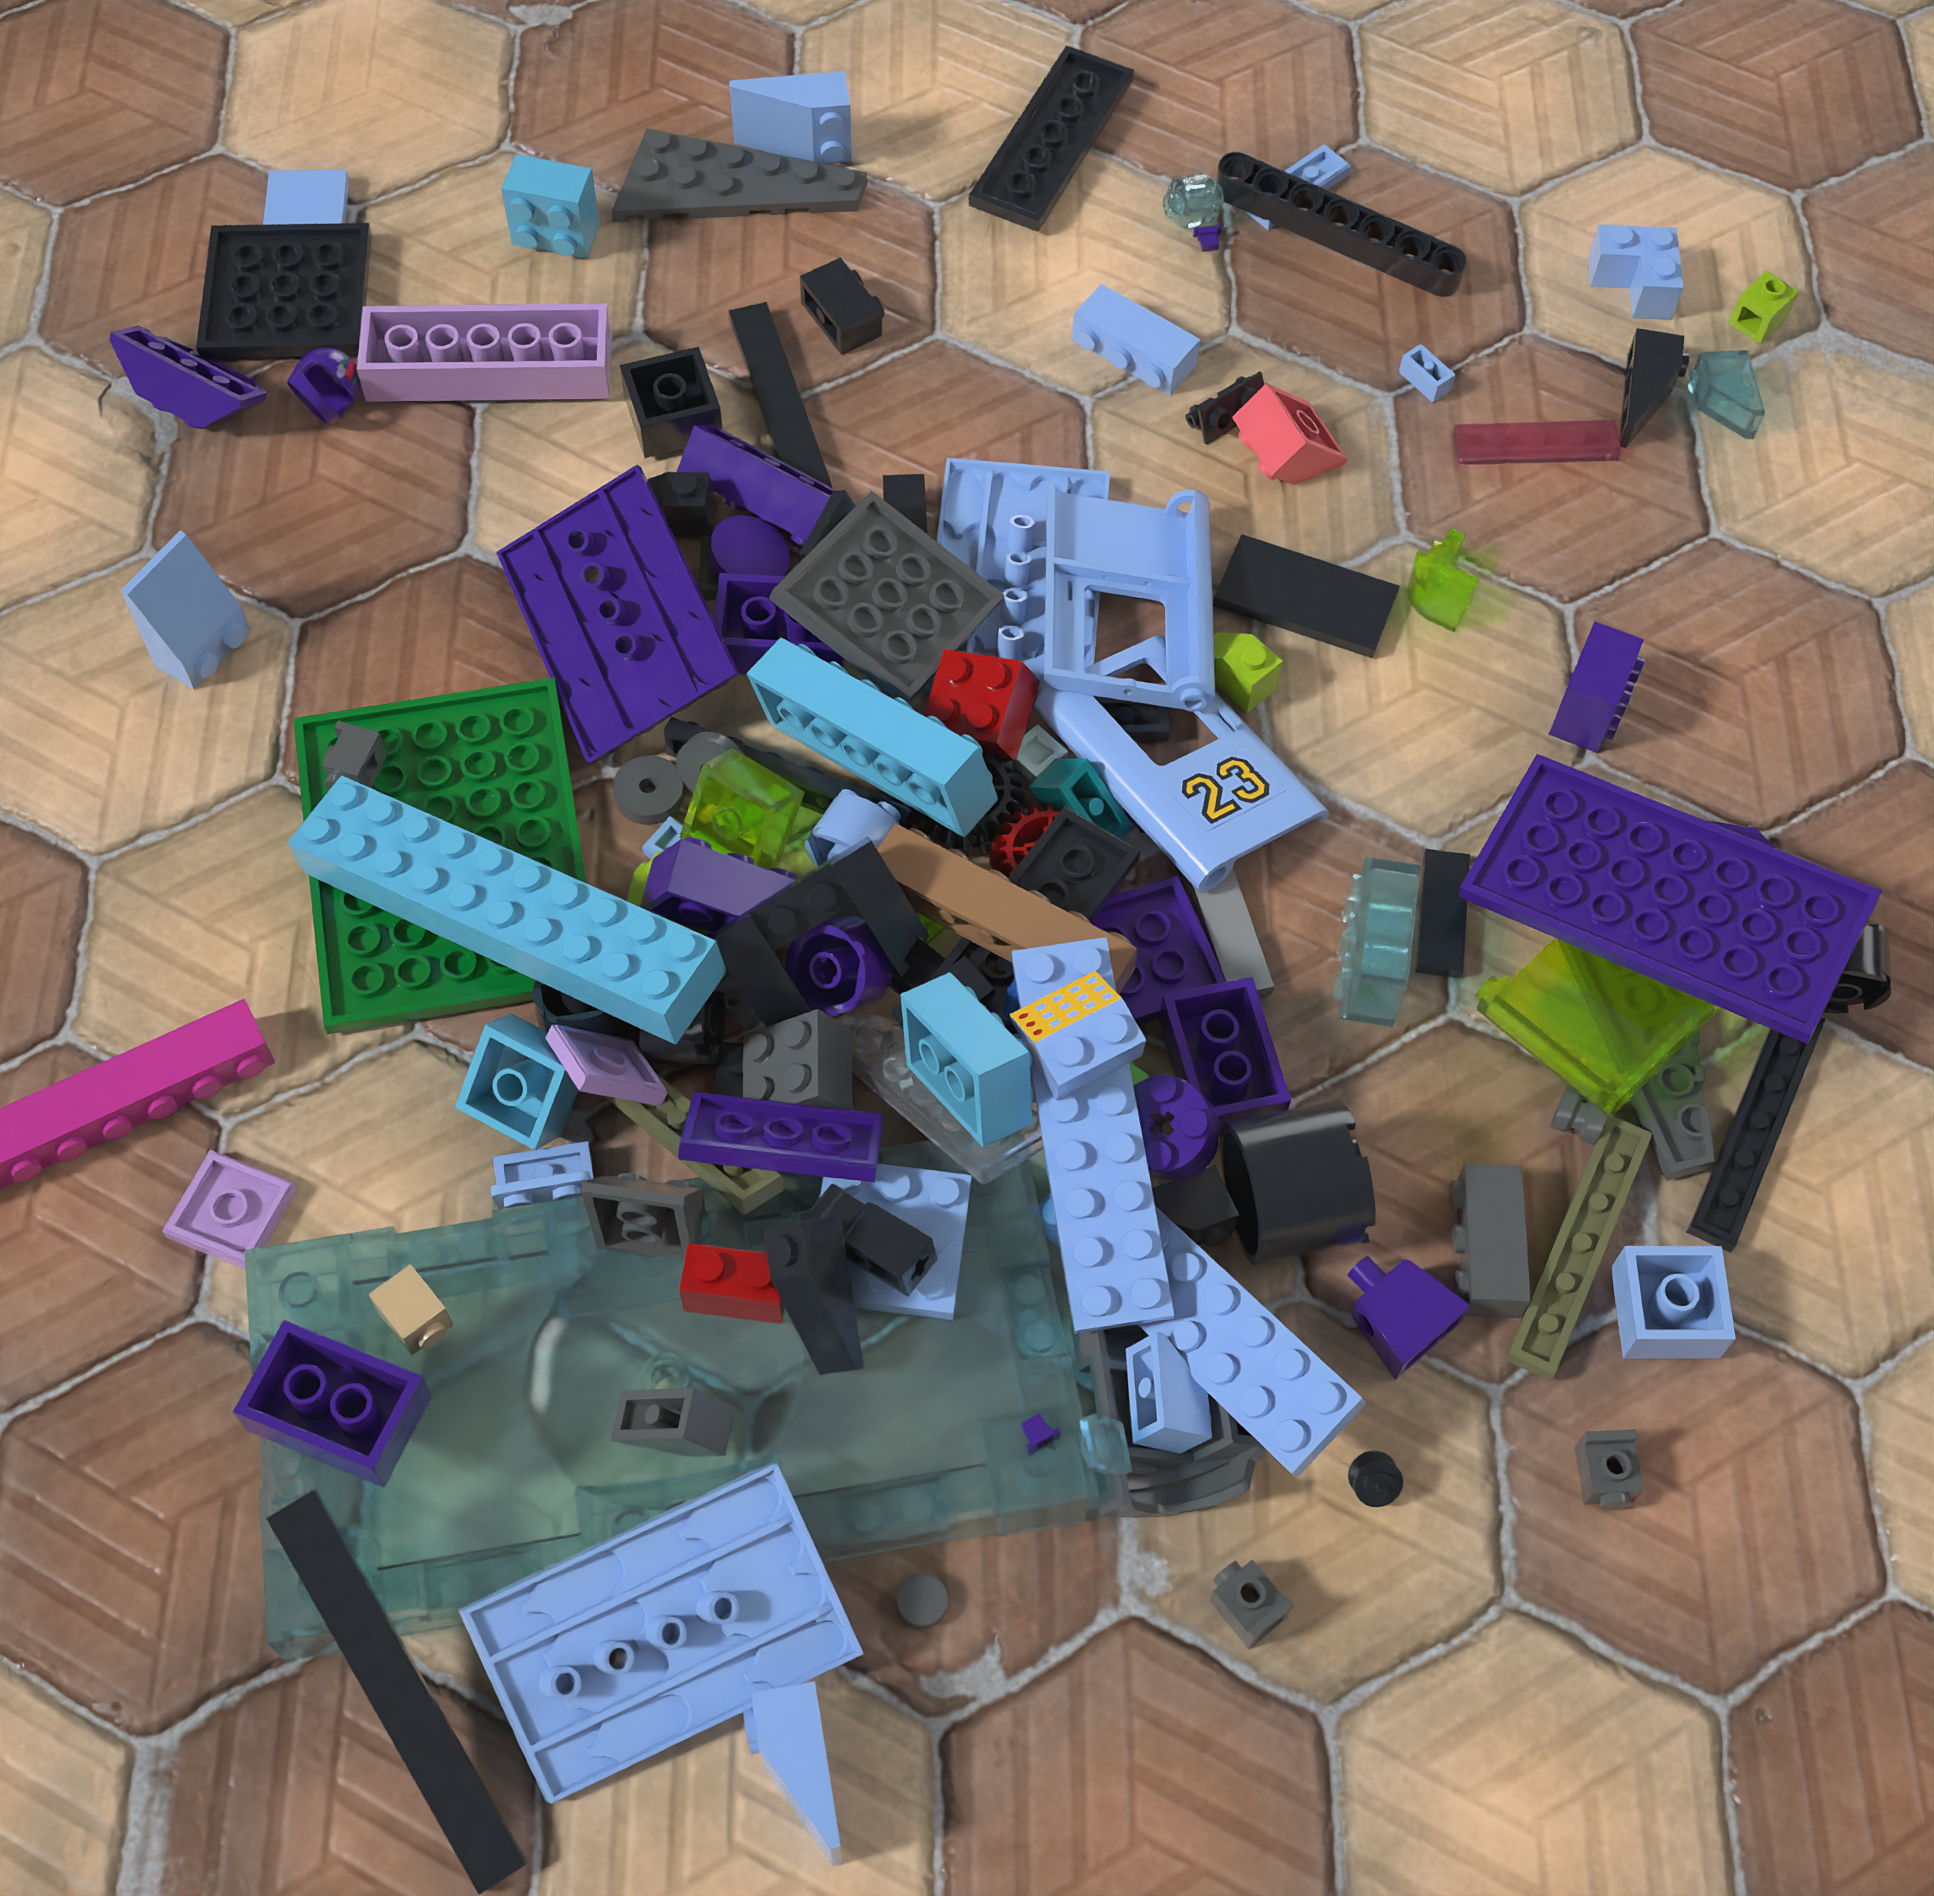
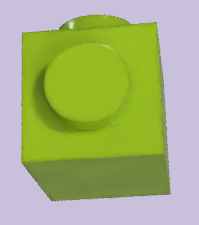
M1766 270L1738 297L1728 323L1761 344L1788 318L1799 291Z

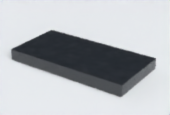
M1241 534L1214 596L1213 606L1373 659L1400 586Z

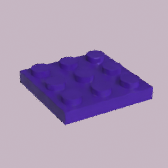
M1178 875L1111 896L1091 923L1107 933L1116 932L1123 935L1131 942L1132 946L1137 948L1135 970L1119 994L1137 1025L1158 1019L1163 994L1227 982Z

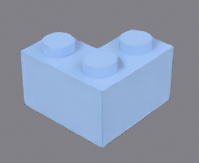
M1598 224L1588 255L1590 287L1629 288L1632 318L1672 320L1683 290L1677 228Z

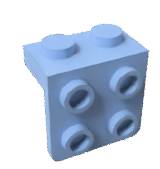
M588 1141L493 1157L496 1185L491 1186V1196L502 1216L510 1215L511 1220H527L539 1216V1210L558 1207L559 1212H575L585 1209L581 1195L582 1183L594 1179Z

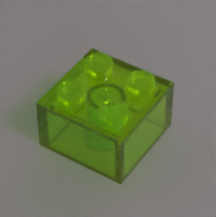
M731 748L703 764L679 838L693 837L704 840L711 844V849L725 855L728 853L746 855L754 860L753 865L769 870L779 865L805 792Z

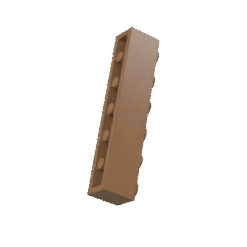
M895 823L877 848L915 912L1012 962L1011 953L1015 950L1107 937L1114 982L1118 994H1120L1135 970L1137 948L1132 946L1131 942L1123 935L1116 932L1107 933L1097 928L1082 914L1075 911L1066 912L1051 904L1043 894L1034 890L1026 891L1012 884L1001 872L993 869L987 871L972 863L962 852L955 849L947 850L931 842L927 835L917 829L911 828L908 830Z

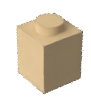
M411 1264L368 1294L379 1315L411 1356L421 1349L428 1350L436 1346L446 1336L447 1330L453 1326L444 1305Z

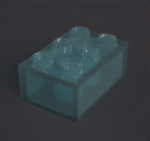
M1365 857L1361 873H1352L1349 895L1345 896L1342 912V921L1346 923L1344 934H1341L1337 954V960L1341 961L1340 971L1336 974L1332 1000L1340 1001L1338 1019L1393 1027L1408 987L1420 865Z

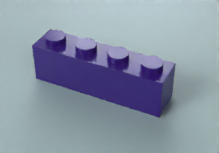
M695 425L693 427L677 472H709L714 492L723 496L722 502L740 511L747 509L757 514V518L770 524L775 529L780 527L792 533L791 539L804 546L832 492L836 491L714 425Z

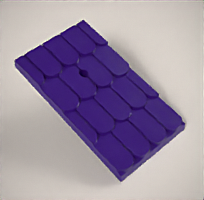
M635 465L496 552L550 678L555 677L558 697L588 764H593L603 757L611 755L626 743L649 732L656 725L674 714L687 709L694 702L712 691L722 688L732 679L739 676L736 665L715 624V620L666 521V516L640 466ZM600 571V578L594 582L595 575Z

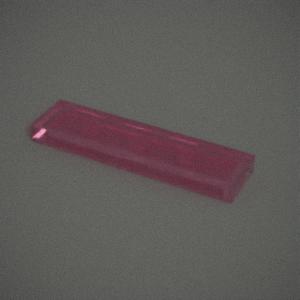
M1615 420L1455 424L1453 430L1458 465L1618 461L1621 455Z

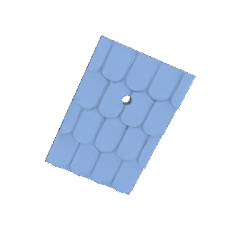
M947 458L937 542L1005 595L999 606L957 651L1023 661L1040 680L1038 690L1046 683L1044 680L1047 481L1056 482L1057 489L1064 493L1108 500L1109 471ZM1085 591L1084 668L1094 664L1100 591ZM936 674L924 686L922 691H931Z
M770 1463L759 1469L752 1470L695 1499H690L604 1542L597 1543L458 1610L508 1721L514 1730V1734L529 1767L536 1778L545 1802L550 1804L752 1708V1692L804 1683L864 1654L778 1463ZM616 1649V1660L610 1665L609 1655L612 1650Z

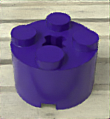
M853 915L840 916L822 922L790 943L785 960V969L811 1010L819 1009L829 1016L849 1012L882 998L893 974L892 962L865 919Z
M1164 1073L1157 1074L1134 1085L1149 1175L1161 1179L1180 1180L1193 1177L1204 1170L1213 1160L1219 1145V1117L1212 1104L1187 1081ZM1169 1121L1174 1131L1167 1136L1163 1133L1162 1126Z

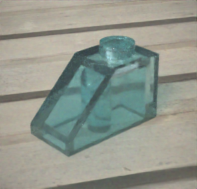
M1748 350L1700 352L1695 367L1689 371L1687 378L1688 391L1690 394H1694L1698 410L1741 437L1754 439L1765 415V410Z

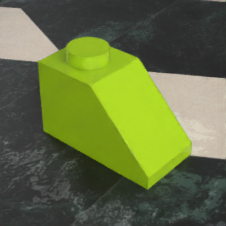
M1217 632L1214 634L1215 686L1245 713H1248L1277 690L1283 661L1253 634Z

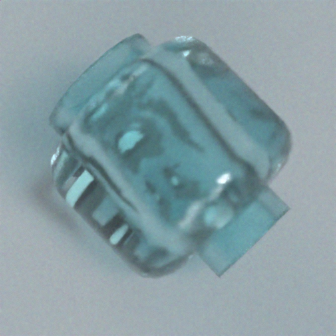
M1197 173L1173 179L1168 186L1167 194L1163 197V209L1166 216L1171 218L1180 228H1190L1213 222L1223 206V193L1219 183L1206 173Z

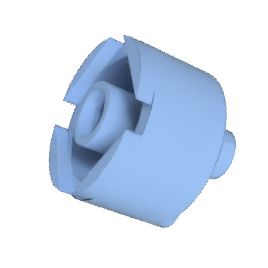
M843 789L810 832L804 844L806 853L813 864L819 867L867 836L877 849L895 823L900 825L898 821L901 815L895 807L886 802L875 804L859 797L851 790Z

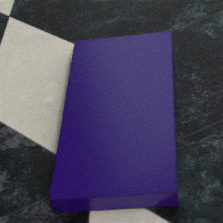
M693 1092L679 1143L678 1160L875 1183L885 1115Z

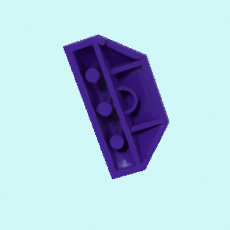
M139 325L110 332V343L135 394L151 402L154 408L170 412L183 419L184 423L190 427L197 429L208 428L210 425L226 421L266 400L267 392L263 390V387L258 382L212 358L199 356L195 349L167 337L156 336L150 333V330Z

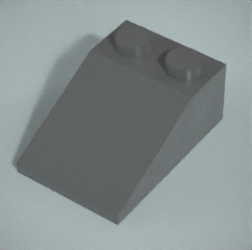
M622 1173L618 1177L603 1175L582 1183L581 1195L597 1249L685 1261L688 1243L698 1244L705 1211L701 1188H696L693 1184L683 1180H669L666 1184L650 1182L644 1177L632 1173Z

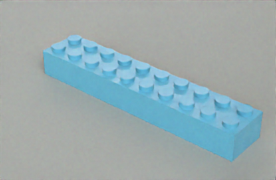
M342 775L287 842L305 874L675 1045L727 972L715 940Z

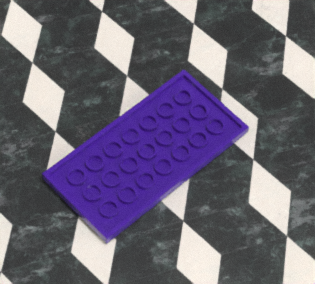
M1536 754L1461 884L1459 897L1808 1044L1882 891Z

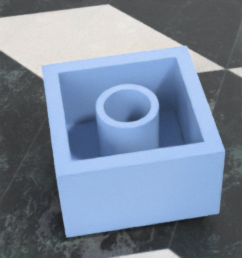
M1624 1246L1611 1266L1623 1359H1720L1736 1339L1722 1246Z

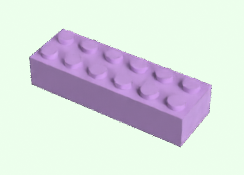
M607 303L363 306L357 372L366 402L610 399L612 332Z

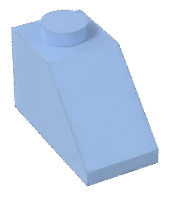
M1155 1332L1126 1349L1133 1444L1181 1454L1211 1439V1415L1208 1392L1192 1378L1189 1365L1166 1335Z

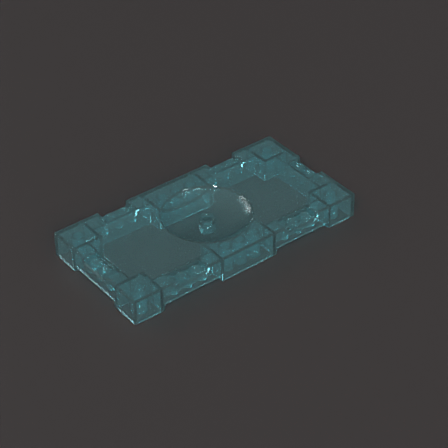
M1023 1129L984 1148L971 1134L880 1148L878 1164L972 1175L953 1320L855 1308L864 1368L819 1375L786 1308L783 1324L684 1312L679 1293L684 1261L597 1249L582 1196L492 1210L493 1218L409 1232L397 1233L394 1226L244 1250L252 1376L283 1320H287L423 1376L432 1394L385 1488L259 1436L262 1488L258 1490L267 1643L285 1662L341 1653L340 1648L266 1519L315 1489L399 1636L463 1626L465 1624L458 1611L459 1609L770 1463H778L822 1562L996 1532V1537L1095 1520L1100 1495L1070 1352H1067L1049 1268L1050 1256ZM776 1171L782 1176L784 1191L745 1215L702 1178L697 1177L683 1180L693 1184L696 1188H701L703 1192L705 1211L698 1244L767 1253L763 1228L801 1221L820 1198L823 1177ZM409 1264L413 1266L444 1305L453 1323V1326L447 1330L446 1336L440 1343L428 1350L421 1349L413 1356H411L379 1315L368 1295ZM674 1378L679 1381L676 1388H696L734 1405L735 1411L725 1456L687 1457L612 1441L611 1435L621 1391L655 1389L661 1380ZM1040 1413L1048 1426L1050 1425L1053 1430L1057 1427L1060 1429L1061 1438L1029 1456L1026 1449L1029 1441L1023 1434L1021 1423Z

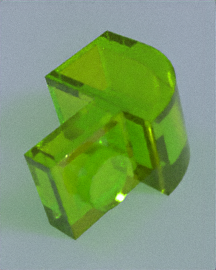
M1450 528L1443 542L1436 540L1433 543L1428 555L1420 551L1417 552L1408 581L1407 593L1413 608L1422 617L1455 633L1472 603L1480 578L1454 567L1459 559L1466 534Z

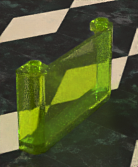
M1557 938L1552 940L1514 977L1511 978L1505 974L1497 979L1495 976H1491L1480 987L1475 996L1480 1000L1476 1009L1609 1118L1637 1093L1721 1009L1716 1005Z

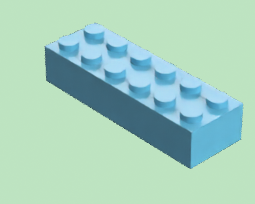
M780 638L747 673L773 728L965 838L998 800L992 784V774L987 769L982 756L983 749L975 739L966 734L962 736L948 730L934 716L926 718L914 711L905 700L899 697L895 699L881 693L877 686L869 680L863 679L859 681L850 676L838 663L833 661L827 663L821 660L807 646L803 644L796 646Z

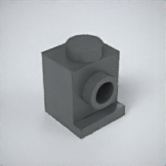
M338 721L334 727L338 740L335 745H331L327 749L323 760V768L328 776L324 785L330 790L342 775L371 788L387 757L380 734Z
M1635 1429L1586 1431L1575 1445L1584 1505L1600 1504L1601 1509L1607 1511L1626 1509L1643 1492L1635 1441L1637 1440ZM1607 1464H1617L1619 1474L1611 1473L1607 1468Z
M1253 1560L1243 1567L1237 1561H1234L1213 1579L1218 1587L1213 1590L1209 1601L1248 1649L1285 1621L1294 1607L1288 1597L1285 1599ZM1250 1588L1259 1600L1254 1603L1246 1602L1241 1596V1590Z

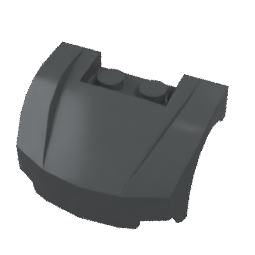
M1073 1324L1071 1325L1078 1372L1091 1373L1104 1454V1462L1093 1467L1100 1517L1146 1518L1178 1514L1222 1503L1245 1493L1251 1488L1255 1463L1263 1457L1265 1447L1209 1393L1211 1439L1181 1454L1133 1444L1126 1349L1149 1335L1138 1324L1074 1334Z

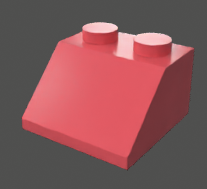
M1267 383L1232 417L1241 430L1238 433L1239 438L1249 449L1255 451L1260 459L1258 467L1273 481L1279 479L1293 485L1343 466L1348 461V458L1310 402Z

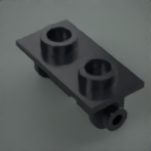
M1259 371L1253 376L1248 377L1240 376L1236 379L1235 383L1218 392L1217 398L1210 397L1201 404L1193 405L1189 408V413L1186 414V421L1191 428H1201L1204 444H1209L1237 426L1232 417L1264 386L1262 372Z

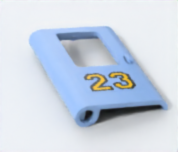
M1162 635L1154 636L1084 668V670L1088 674L1113 677L1144 663L1150 665L1166 682V638ZM1046 683L1037 691L1034 703L1035 711L1079 759H1088L1117 802L1200 893L1210 891L1221 883L1230 873L1235 861L1240 857L1317 817L1321 821L1329 817V811L1216 691L1215 700L1212 704L1194 713L1217 736L1218 740L1164 766L1156 765L1092 695L1060 691Z

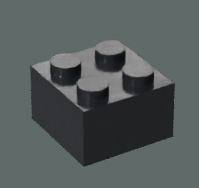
M699 346L620 365L624 398L644 458L685 449L695 425H714L723 430L721 408Z

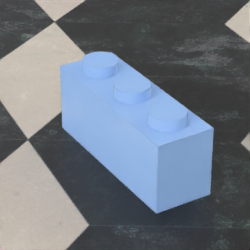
M1100 284L1074 312L1073 341L1077 342L1082 348L1091 350L1110 361L1115 367L1126 370L1143 380L1150 387L1157 388L1169 396L1197 366L1200 346L1199 338L1103 284Z

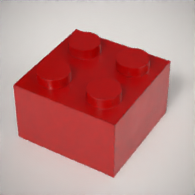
M944 649L923 716L926 718L928 716L936 717L948 730L959 736L963 734L969 735L979 743L986 755L996 752L1001 756L1002 760L1016 762L1040 680L1023 661Z

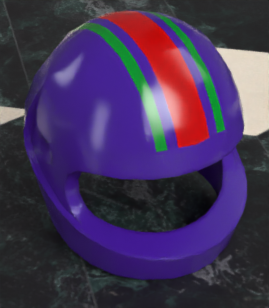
M328 347L313 349L303 355L287 380L288 386L319 419L328 425L343 417L342 414L354 403L361 390L357 365L354 360L344 352Z

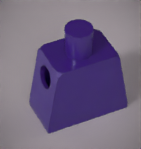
M1366 1256L1347 1275L1364 1292L1356 1301L1351 1313L1352 1318L1396 1380L1459 1326L1470 1308L1462 1298L1407 1259L1401 1261L1386 1274L1369 1256Z

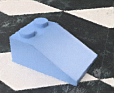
M845 71L729 81L735 144L823 164L852 162L851 113Z
M179 531L121 590L154 666L193 690L205 678L210 677L216 671L218 664L232 649L242 644L247 633L250 631L239 603L187 534Z
M815 1681L752 1692L753 1709L743 1711L750 1753L761 1754L764 1769L831 1865H842L840 1839Z

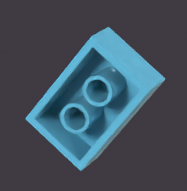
M950 972L902 993L901 1005L907 1066L974 1139L984 1148L1032 1125L1034 1092L1030 1081V1066L1033 1064V1058L1027 1044L1021 1039L1017 1040L1004 1027L1000 1017L994 1012L990 1013L978 1001L975 992L968 986L964 987Z

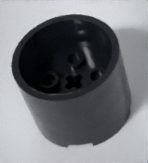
M1337 1100L1225 1122L1223 1124L1220 1135L1223 1180L1239 1213L1235 1227L1238 1240L1244 1254L1252 1265L1256 1266L1370 1242L1368 1232L1365 1233L1366 1227L1375 1226L1376 1221L1373 1182L1367 1156H1361L1359 1145L1349 1132V1130H1355L1356 1122L1350 1110L1342 1101Z

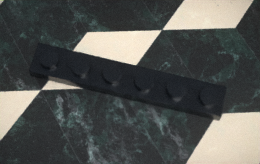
M671 716L664 728L666 754L677 758L679 750L692 736L701 732L711 731L706 730L696 722H685ZM727 736L741 749L748 765V775L744 784L820 814L825 813L841 790L848 789L859 797L875 804L886 802L892 805L901 815L898 823L908 830L912 828V808L905 806L897 799L883 798L865 791L855 783H844L824 775L816 768L802 767L785 760L777 753L763 752L745 745L735 737Z

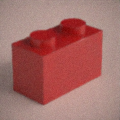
M688 1243L679 1288L684 1312L783 1324L785 1306L771 1281L767 1253Z

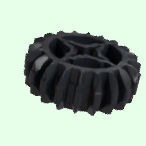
M983 750L982 756L987 769L992 774V784L998 800L965 838L912 808V824L917 825V830L930 836L931 842L937 845L945 843L947 850L963 848L964 854L968 857L972 852V848L978 847L985 855L989 850V843H992L995 835H1005L1001 826L1003 821L1017 824L1013 815L1015 811L1024 815L1023 805H1025L1026 793L1022 789L1023 780L1021 774H1014L1015 767L1012 761L1002 763L1001 756L996 752L986 755Z

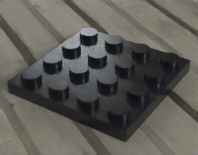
M370 224L211 225L196 344L199 356L206 358L303 356L313 349L322 347L338 349L348 356L358 355L363 306H366L372 241Z

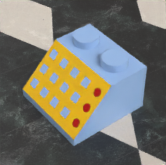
M1096 971L1013 1012L1009 1016L1021 1039L1030 1049L1032 1058L1056 1101L1141 1057L1146 1043L1144 1035L1122 997Z

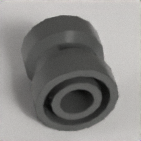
M1568 1084L1555 1111L1550 1127L1561 1132L1574 1128V1132L1579 1135L1580 1140L1595 1145L1605 1125L1612 1103L1600 1097L1594 1100L1588 1098L1586 1101L1583 1099L1584 1095L1581 1089Z

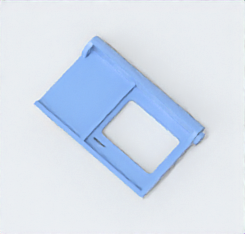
M1047 481L1044 680L1047 685L1060 691L1185 709L1191 712L1200 711L1212 704L1215 700L1210 501L1205 494L1197 490L1179 491L1170 498L1166 509L1064 493L1057 489L1056 482ZM1184 502H1192L1188 513L1180 511L1177 507ZM1094 590L1157 600L1163 603L1165 606L1166 685L1085 672V591Z

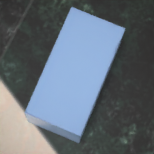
M1422 344L1402 357L1399 373L1432 403L1451 391L1455 374Z

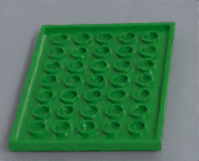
M555 677L293 718L303 822L329 791L324 785L328 776L323 768V760L327 749L331 745H335L338 740L334 727L340 721L380 734L387 757L371 787L372 789L587 884ZM309 875L323 1024L327 1035L533 1000L532 990L535 979Z

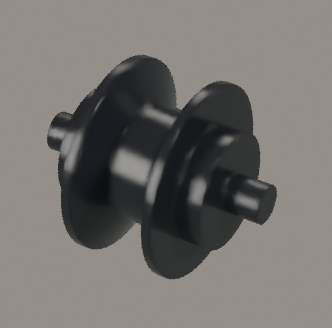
M1377 1450L1367 1451L1357 1456L1349 1467V1484L1363 1504L1370 1507H1383L1395 1501L1400 1495L1403 1488V1476L1388 1454Z

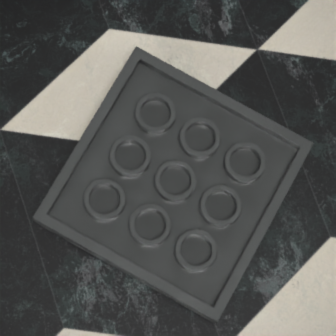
M871 491L772 590L769 599L893 698L899 697L909 704L937 673L944 649L957 651L999 606L1005 595Z

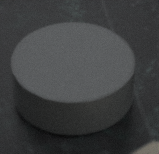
M917 1574L906 1579L900 1586L896 1599V1608L900 1618L908 1626L916 1629H927L938 1624L944 1617L948 1605V1595L944 1585L937 1578L927 1574Z

